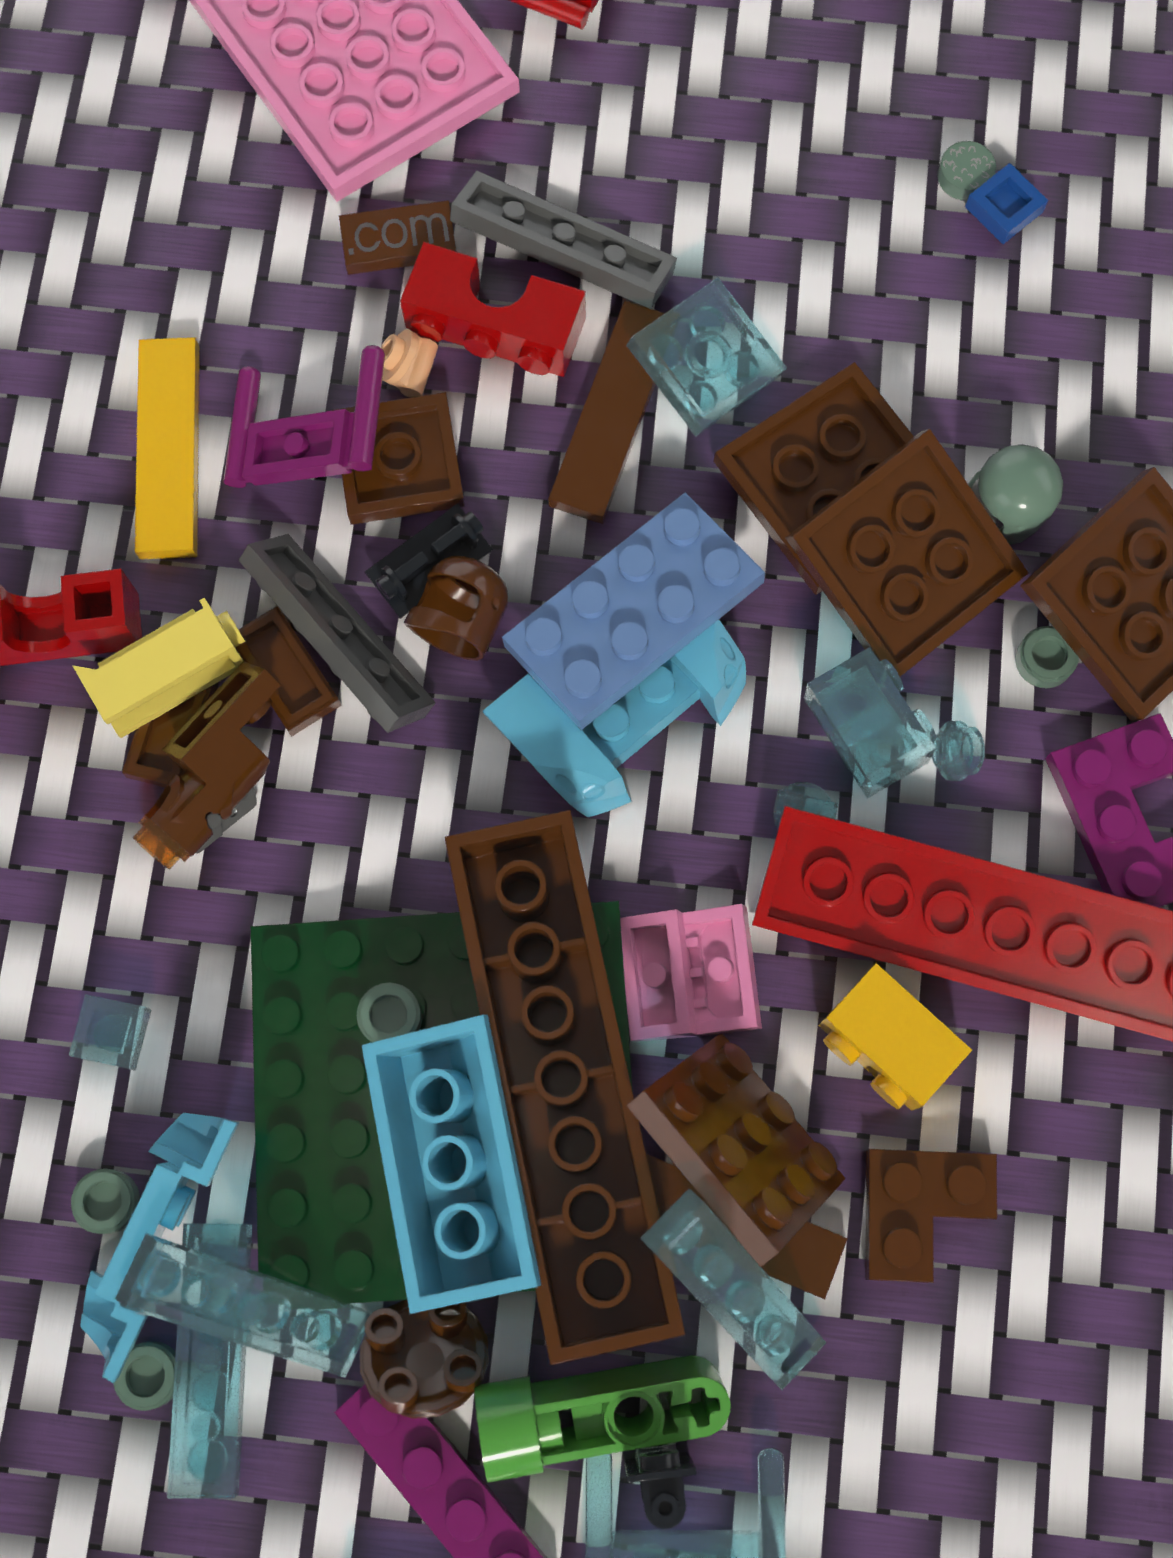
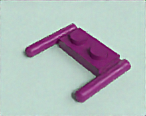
M369 345L362 350L354 412L340 409L255 422L261 374L256 368L251 366L241 368L238 372L224 484L234 488L246 487L247 483L259 486L352 473V469L357 471L371 470L385 361L383 349L376 345Z

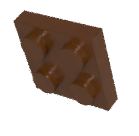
M446 392L379 403L372 469L369 471L352 469V473L342 474L347 514L351 525L448 510L457 503L460 507H465ZM355 406L341 409H346L349 412H354Z

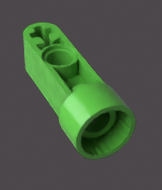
M692 1355L531 1383L530 1376L484 1383L474 1388L478 1431L487 1483L544 1473V1465L707 1437L718 1432L725 1425L730 1414V1399L718 1370L709 1360ZM703 1388L704 1390L701 1391L700 1395L701 1401L690 1404L689 1401L692 1398L691 1390ZM667 1392L666 1398L670 1409L663 1410L658 1393ZM628 1397H641L648 1402L646 1408L634 1417H623L615 1412L617 1405ZM571 1409L574 1426L561 1428L558 1411Z

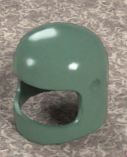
M1025 444L1004 447L990 456L982 469L968 483L972 489L975 482L979 479L978 488L982 502L989 512L1003 523L999 530L1009 544L1021 543L1032 536L1052 516L1062 499L1063 479L1059 466L1043 450Z

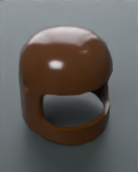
M450 556L438 562L427 575L424 593L418 605L410 609L404 624L422 640L439 650L466 660H481L484 658L508 606L506 584L495 570L483 562L465 556Z

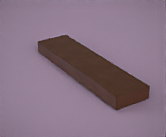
M624 301L548 498L549 507L600 524L604 523L675 334L678 317Z

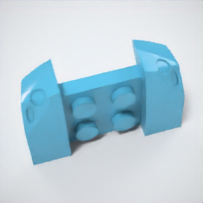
M718 619L582 730L578 728L529 674L525 675L482 712L572 807L586 817H591L632 802L627 793L623 777L617 768L697 700H701L711 717L720 726L723 724L746 685L745 658Z
M182 1113L148 1151L168 1162L156 1165L104 1275L93 1270L90 1272L80 1327L93 1340L104 1356L105 1365L102 1377L112 1383L120 1376L152 1308L150 1299L143 1293L146 1288L150 1289L167 1254V1251L157 1247L166 1228L173 1231L176 1226H180L196 1193V1190L186 1186L188 1180L191 1179L206 1187L211 1184L239 1122L221 1117Z

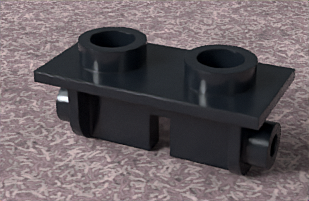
M457 503L364 573L401 619L409 613L411 608L418 605L427 584V575L438 562L450 556H465L479 561L493 551V549L481 534L484 528L478 518L471 511L465 514Z
M675 1442L636 1449L637 1458L624 1459L627 1483L640 1482L645 1515L651 1524L661 1529L673 1528L682 1521L685 1515L686 1502L682 1476L697 1475L694 1462L689 1452L679 1453L676 1450Z

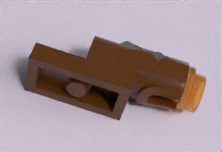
M243 661L162 748L185 772L181 776L178 774L172 776L156 803L138 822L142 828L132 839L168 870L179 860L185 863L195 853L202 852L222 836L224 831L257 805L254 786L264 776L270 760L240 730L245 724L250 725L259 720L268 711L272 703L270 697L281 686L264 668Z

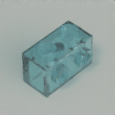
M870 647L808 682L804 697L808 707L867 799L928 764L936 750L932 743L936 740V734L930 721L920 709L911 711L900 694L904 687L896 669L887 659L879 661Z

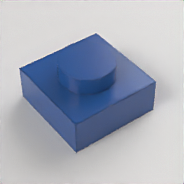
M1009 163L969 195L965 208L1002 244H1005L1044 212L1048 199Z

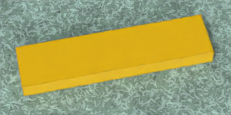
M195 337L139 339L135 553L139 559L197 557L199 344Z

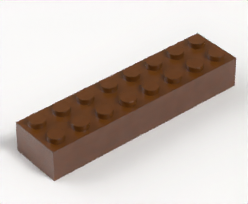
M571 810L446 836L445 842L480 1015H488L541 1280V1286L535 1287L550 1365L686 1335L639 1121L627 1107L634 1097Z

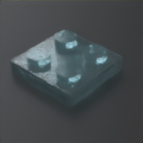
M719 277L633 335L626 345L695 436L701 434L776 380L787 369Z

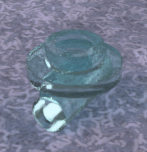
M808 782L793 783L783 790L778 789L773 805V820L778 829L784 805L835 819L838 802L831 801L829 795L815 784Z

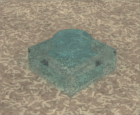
M85 994L69 1056L136 1071L152 1010L144 1006Z

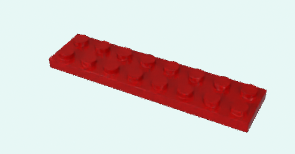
M784 805L752 925L1173 1042V911Z

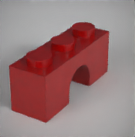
M423 242L400 299L406 329L415 332L419 337L428 338L434 342H439L442 339L464 346L467 351L481 358L490 359L497 356L516 362L524 370L536 375L551 373L561 377L565 376L586 320V291L531 275L524 294L515 303L504 307L488 306L477 299L481 287L477 258Z
M122 569L61 576L62 591L57 594L41 597L15 595L6 591L0 584V666L120 651L142 638L139 593Z

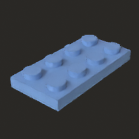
M685 492L502 636L504 647L578 728L582 730L764 583L765 572Z

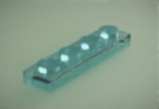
M690 1189L640 1238L781 1390L790 1383L827 1343L767 1273L759 1267L706 1203Z
M183 1223L167 1498L234 1499L239 1495L252 1224Z
M148 1233L145 1234L115 1297L127 1309L346 1378L365 1336V1323L371 1315L361 1307L345 1304L321 1293Z

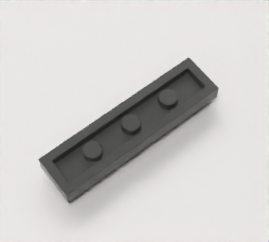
M479 171L474 173L451 204V222L649 309H652L674 274L677 257Z
M289 534L247 545L239 562L256 580L258 586L270 596L289 618L295 629L308 640L326 661L332 672L345 683L364 705L370 716L387 733L426 717L436 702Z

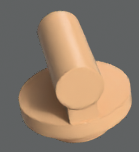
M409 329L403 330L398 335L391 334L381 346L385 353L382 380L399 388L401 393L409 398L422 396L438 345L433 340L419 337Z

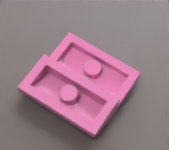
M737 904L684 913L675 909L620 918L630 1041L664 1040L714 1035L721 1032L732 1033L762 1029L748 911L745 905Z

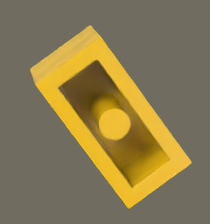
M877 963L864 974L818 1025L828 1034L823 1039L825 1045L839 1059L850 1066L855 1061H858L875 1077L870 1083L871 1087L896 1109H900L903 1104L911 1111L923 1107L972 1051L968 1045Z

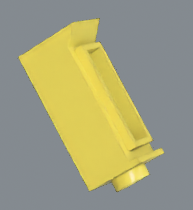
M203 598L199 600L203 606L202 609L197 612L191 609L97 663L98 669L72 665L102 719L107 725L111 723L120 738L230 676L239 667L243 659L235 647L244 643L245 640L227 610L216 616L206 599Z

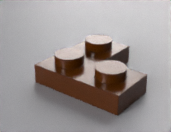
M867 1149L865 1280L934 1283L933 1217L997 1219V1154Z

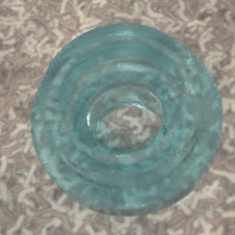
M948 721L943 724L932 742L931 756L933 763L939 769L941 775L948 781H962L968 775L977 774L983 765L985 756L984 740L980 731L976 727H968L962 721Z

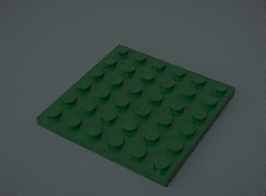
M619 901L591 903L632 1088ZM460 912L251 926L259 1310L407 1300L362 1045L372 1042L363 1035L358 1026L357 1008L364 994L372 987L382 983H396L409 989L420 1003L422 1024L419 1031L480 1016ZM534 1287V1288L525 1289V1290H520V1291H515V1292H526V1291H536V1290H535V1287Z

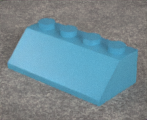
M480 1015L362 1045L410 1314L541 1286L488 1015Z

